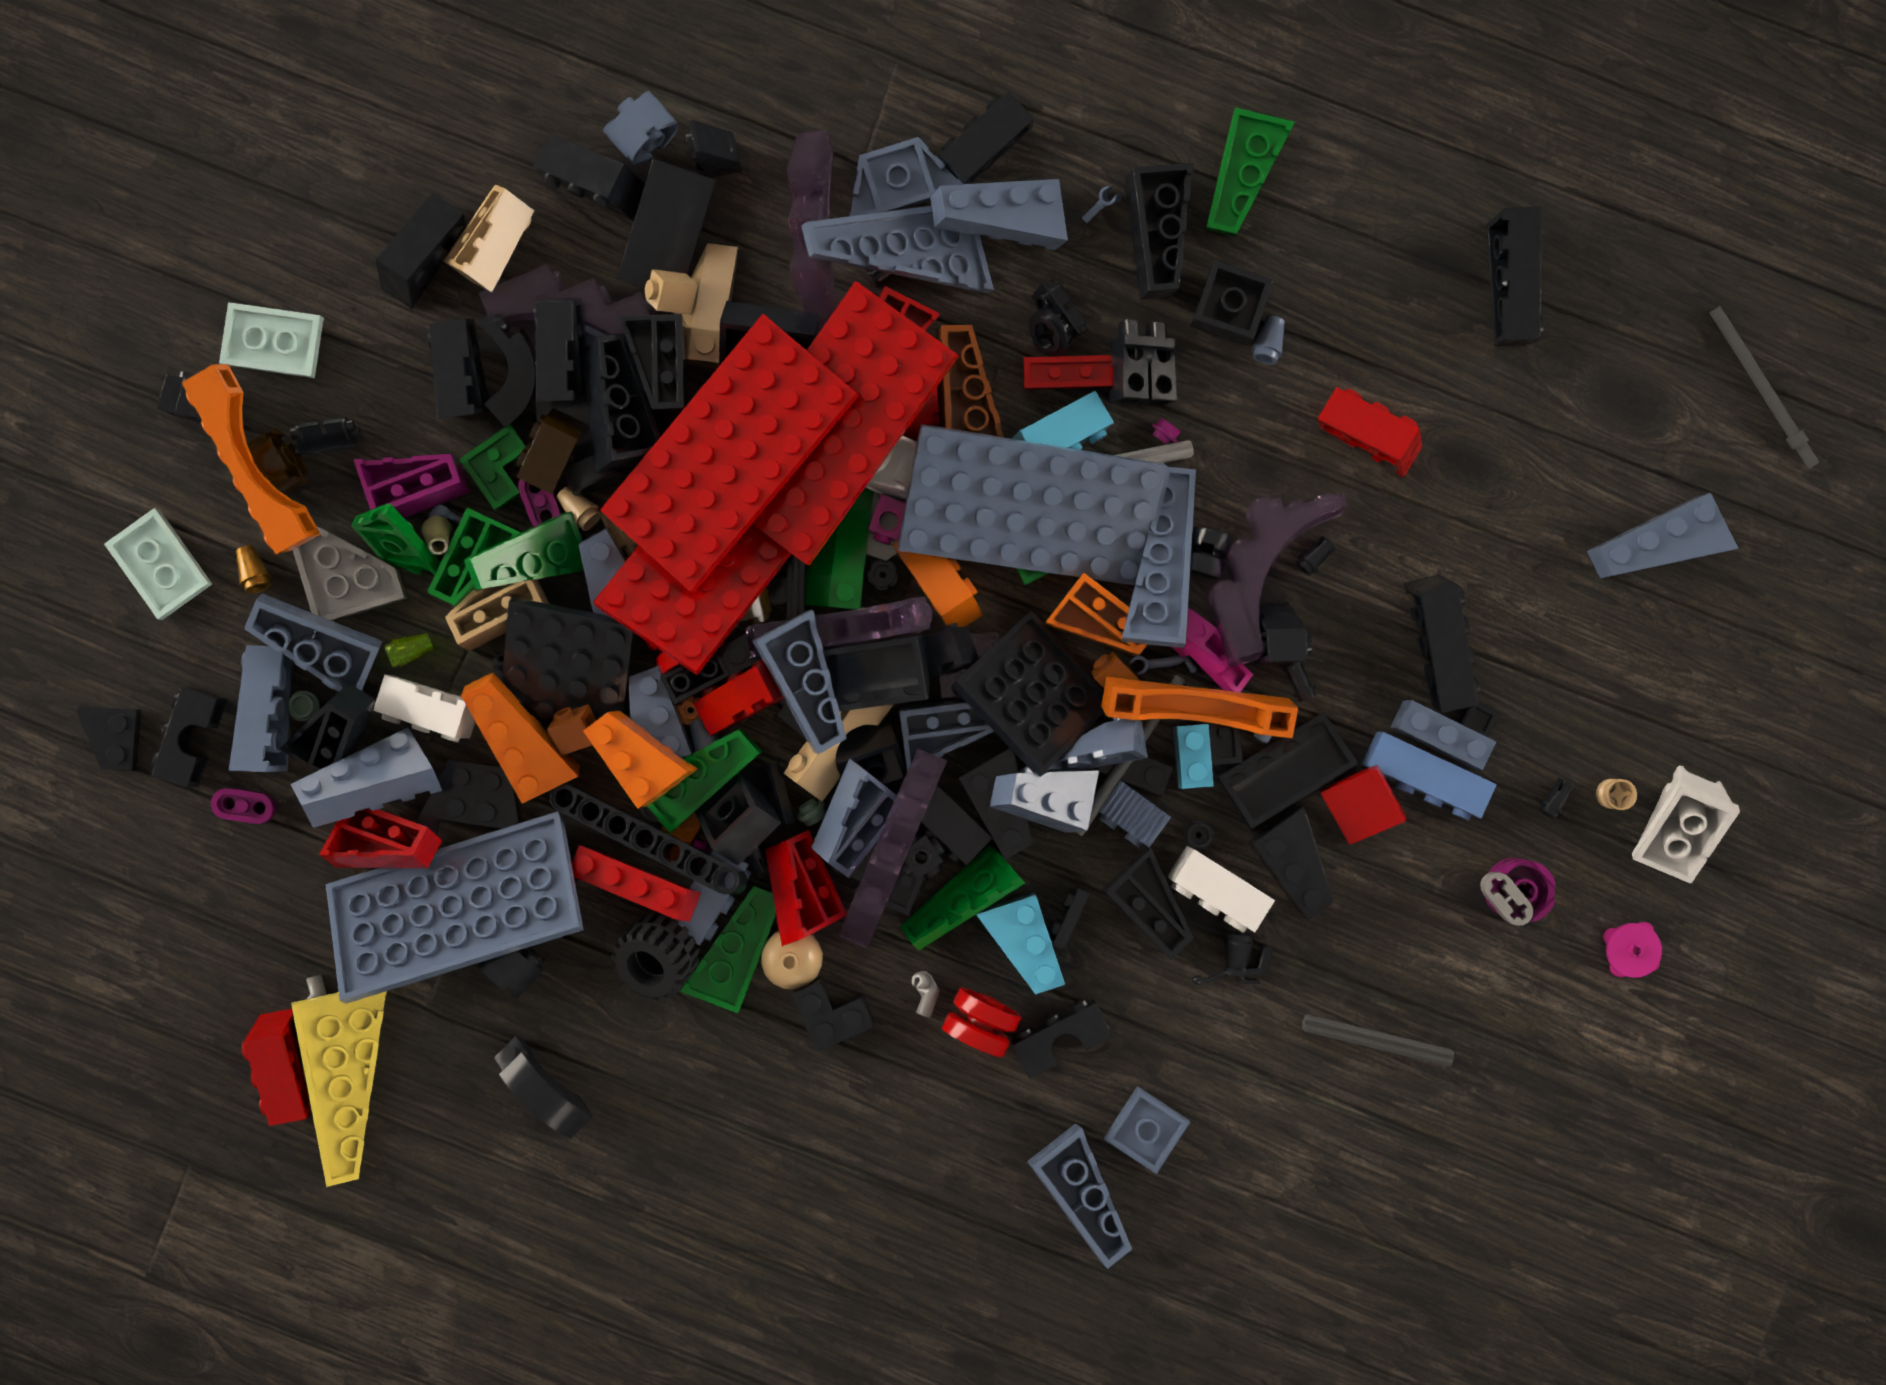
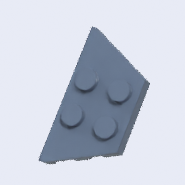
M919 137L859 155L850 216L906 209L931 201L930 197L941 185L963 184V182L959 178L957 179L945 167V164L929 151L928 146Z

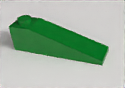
M867 488L862 491L810 566H806V606L861 611L874 491Z

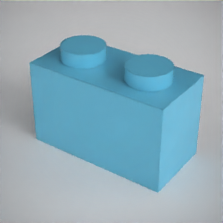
M1209 725L1173 726L1178 788L1213 787Z

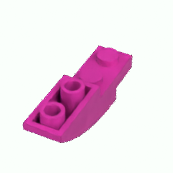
M1188 608L1186 644L1184 648H1172L1182 658L1190 655L1222 690L1241 692L1253 674L1235 656L1239 649L1215 626Z

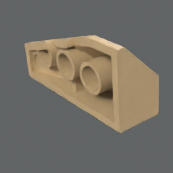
M707 243L691 276V279L698 287L691 314H682L686 323L687 365L714 369L719 367L720 320L726 301L732 302L738 247Z

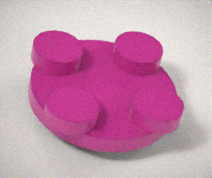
M1647 922L1626 923L1617 928H1609L1604 932L1603 939L1606 943V956L1610 963V972L1614 976L1638 978L1646 976L1659 968L1662 945L1651 924Z

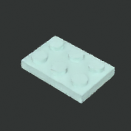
M228 302L219 364L315 378L324 318L315 314Z
M152 509L104 543L159 620L165 619L212 585L210 579L160 509Z

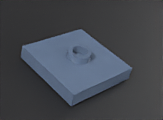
M1137 1086L1104 1136V1140L1157 1174L1190 1124V1120Z

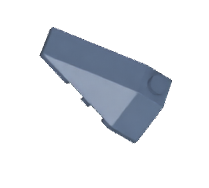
M1113 718L1114 721L1096 727L1082 735L1046 772L1080 771L1148 758L1142 721ZM1028 766L1019 770V773H1033Z

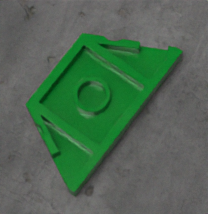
M392 504L382 505L355 517L351 527L382 561L419 576L423 569L432 572L435 576L441 561L429 550L426 541L417 535L413 530V526L399 514Z

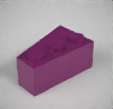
M451 454L412 456V458L404 459L388 457L382 458V460L369 461L353 459L370 510L385 504H392L399 514L406 518L471 493L462 464Z

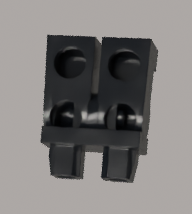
M1127 319L1119 323L1118 338L1111 341V351H1113L1111 358L1113 389L1109 391V403L1129 405L1138 403V405L1163 407L1177 401L1175 357L1172 350L1175 348V339L1167 338L1165 323L1151 322L1146 324L1145 336H1139L1138 320Z

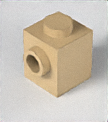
M652 269L650 280L645 285V299L657 311L691 314L698 285L686 273Z

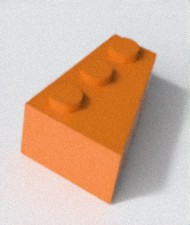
M898 541L892 544L898 556L946 626L957 623L958 627H966L983 616L973 596L978 592L968 577L963 580L957 573L961 568L955 559L900 551L897 548Z
M621 711L607 712L583 730L637 809L652 804L698 769L676 755L671 748L664 746L652 737L651 733Z

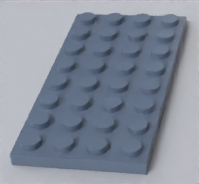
M921 424L897 548L900 551L1074 577H1081L1085 573L1095 580L1135 585L1151 521L1155 520L1167 466L1164 463Z
M558 811L437 850L428 868H376L326 884L339 999L345 1004L584 930L564 818Z

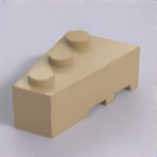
M494 185L443 262L472 283L492 292L523 232L529 227L534 210L507 189Z
M538 579L484 589H473L445 617L457 644L471 651L506 633L508 603L512 597L549 604Z

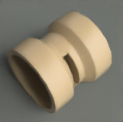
M1610 778L1598 785L1596 797L1601 806L1607 809L1626 810L1636 802L1637 791L1635 786L1628 780Z

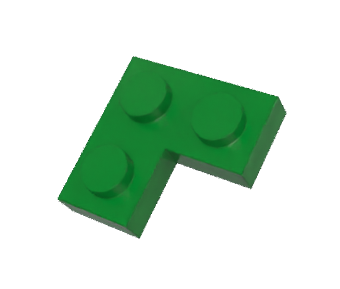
M511 424L459 459L496 511L520 496L517 485L505 468L518 460L522 450L527 445Z

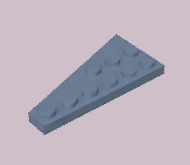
M932 206L810 221L801 226L808 254L811 258L987 294L994 290L980 234L975 233L971 235L935 228Z

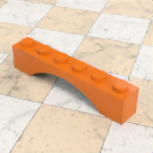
M213 364L183 381L182 384L186 390L187 400L196 408L200 415L204 431L212 437L218 448L217 454L220 460L230 470L234 486L243 494L249 505L250 515L259 523L264 533V540L268 547L274 551L275 555L292 551L321 535L306 506L291 500L277 490L255 465L243 429L242 404L244 392L229 364Z
M1106 677L1101 705L1106 716L1138 721L1147 719L1201 721L1239 728L1261 735L1293 738L1298 707L1289 698L1114 677Z

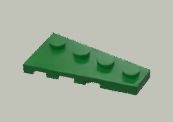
M1235 107L1205 230L1233 237L1236 236L1295 123L1294 121Z
M565 512L464 559L475 589L584 571L579 544L583 540L572 512Z
M743 728L738 729L683 758L688 764L691 763L698 769L647 807L669 833H672L763 751Z
M990 844L900 926V929L912 945L921 950L1025 884V882Z
M756 885L753 886L680 992L732 1012H740L762 950L776 918L772 891Z

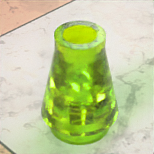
M427 632L420 635L390 639L391 642L384 645L393 668L397 666L403 668L428 651L434 650Z

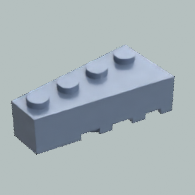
M1059 179L941 185L930 197L935 228L971 235L977 233L997 240L1002 238L1019 241L1018 244L1029 246L1035 244L1045 246V249L1056 250L1068 241Z
M1707 493L1588 550L1587 553L1601 579L1739 548L1712 494Z
M409 728L399 731L291 784L313 828L353 817L355 811L363 809L374 811L384 808L383 803L402 799L405 802L416 799L415 794L430 791L433 794L442 791L431 764Z

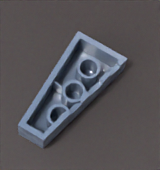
M261 594L256 599L244 628L277 652L289 657L297 666L303 670H308L321 679L322 683L331 689L334 688L338 692L347 683L362 691L383 642L265 594Z
M808 610L752 642L812 751L820 754L847 738L837 700L834 696L829 669H827L814 612L813 610Z
M246 645V650L241 659L243 671L229 771H288L289 755L279 749L289 740L290 736L288 701L292 695L293 660L270 646Z
M1074 1124L1029 1159L1027 1163L1099 1261L1108 1269L1130 1252L1132 1247L1117 1211L1113 1206L1110 1194L1101 1177L1094 1155L1089 1148L1082 1127Z

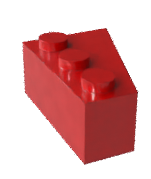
M762 659L751 665L752 668L744 673L739 671L726 678L727 683L721 687L716 684L701 692L703 697L693 702L709 736L720 733L784 699Z
M363 809L355 811L353 817L336 822L319 855L335 868H428L442 840L426 826L379 809L374 811Z

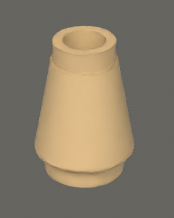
M569 486L563 488L557 494L556 500L565 512H572L577 527L583 531L590 530L601 519L602 514L598 511V505L582 495H573Z

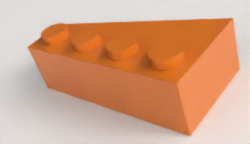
M494 673L464 686L461 697L522 804L579 776L580 765L568 754L560 755L557 747L550 742L548 733L540 725L541 723L528 713L520 704L521 702Z

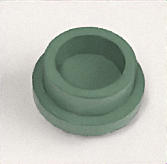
M298 691L288 701V711L298 721H309L320 710L318 697L310 691Z
M810 799L799 807L800 813L797 815L799 822H804L806 826H811L820 821L826 814L824 801Z

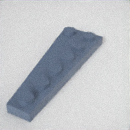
M1167 467L1156 517L1155 520L1151 521L1150 531L1148 532L1122 635V642L1184 648L1186 644L1196 469Z

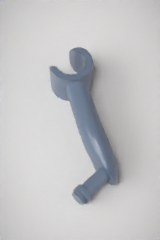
M1180 655L1150 660H1146L1142 656H1136L1129 662V665L1135 660L1143 662V669L1136 673V675L1145 673L1147 669L1171 667L1182 662L1187 665L1192 674L1197 671V667L1189 659L1190 655L1183 658Z

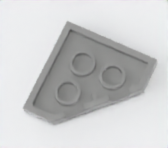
M317 527L321 535L293 549L310 610L315 615L335 621L407 599L398 568L323 528Z

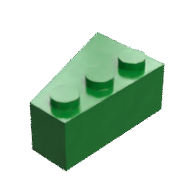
M466 508L427 593L457 606L473 589L476 590L464 559L521 532Z

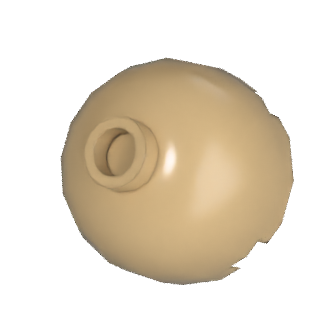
M776 931L767 939L761 953V965L765 976L774 985L783 989L797 990L809 985L817 977L823 963L822 949L813 934L782 946L780 933Z

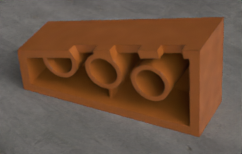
M941 325L936 332V339L959 355L939 383L941 427L1004 437L999 414L996 411L991 395V387L983 368V360L973 326Z

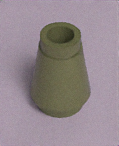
M437 515L425 520L421 527V533L433 554L440 555L445 553L453 534L451 522Z

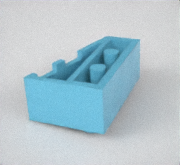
M1094 391L1020 430L1012 439L1081 450L1083 449L1081 445L1085 442L1090 441L1091 444H1094L1106 437L1108 434L1105 430L1114 422L1098 394Z
M1034 892L987 907L976 914L1035 994L1065 985Z

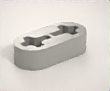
M1489 872L1482 878L1480 886L1483 895L1505 921L1520 926L1525 925L1532 919L1533 907L1506 874ZM1493 879L1503 881L1500 888L1506 894L1504 897L1498 892L1490 891L1493 887L1491 883ZM1510 900L1515 905H1523V908L1520 910L1522 914L1520 918L1517 916L1511 917L1510 914L1513 913V909L1508 904Z

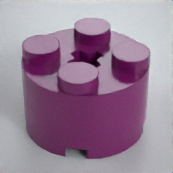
M1512 857L1499 861L1489 870V872L1506 874L1516 886L1522 885L1520 890L1533 907V916L1529 922L1542 919L1553 908L1555 902V880L1549 870L1543 865L1531 860ZM1493 879L1491 881L1493 887L1490 891L1498 892L1504 897L1506 894L1500 888L1503 881ZM1485 897L1486 902H1487V904L1489 905V907H1490L1496 914H1498L1499 916H1501V915L1497 912V910L1492 906V904L1487 900V898ZM1510 900L1508 904L1513 909V913L1510 914L1511 917L1517 916L1520 918L1522 916L1520 910L1523 908V905H1515Z

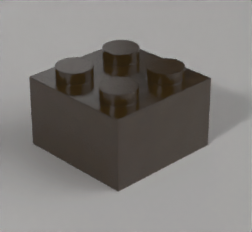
M554 408L551 409L547 416L541 414L528 437L534 441L528 442L517 460L516 466L521 468L517 478L552 494L561 480L587 424Z

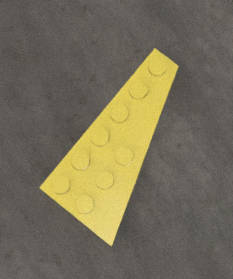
M387 991L347 1004L340 1001L339 992L291 1003L326 1187L359 1179Z

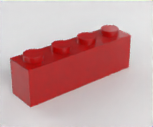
M579 845L572 862L575 878L676 920L690 922L701 892L594 848Z

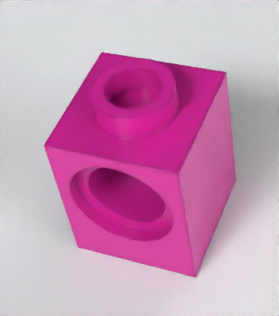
M881 494L869 526V533L874 534L873 540L886 545H890L891 541L896 542L899 540L906 503ZM892 514L898 519V523L893 529L887 530L880 525V520L884 515Z

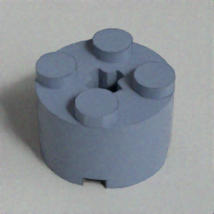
M646 91L635 101L632 97L624 100L618 107L620 114L604 127L603 132L634 166H639L653 158L650 152L658 146L663 149L672 140L678 130V125L674 117L650 91Z

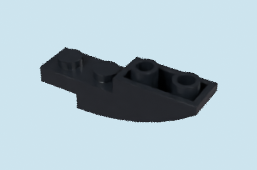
M772 620L720 646L698 675L682 665L661 675L660 678L674 705L725 681L726 678L739 671L751 668L753 663L761 660L762 658L752 641L776 628Z

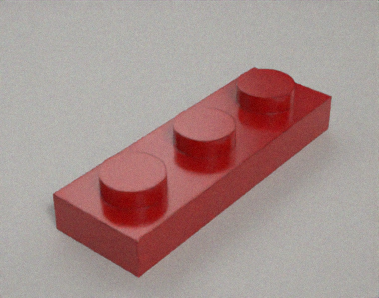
M1112 355L1024 357V390L1113 388Z

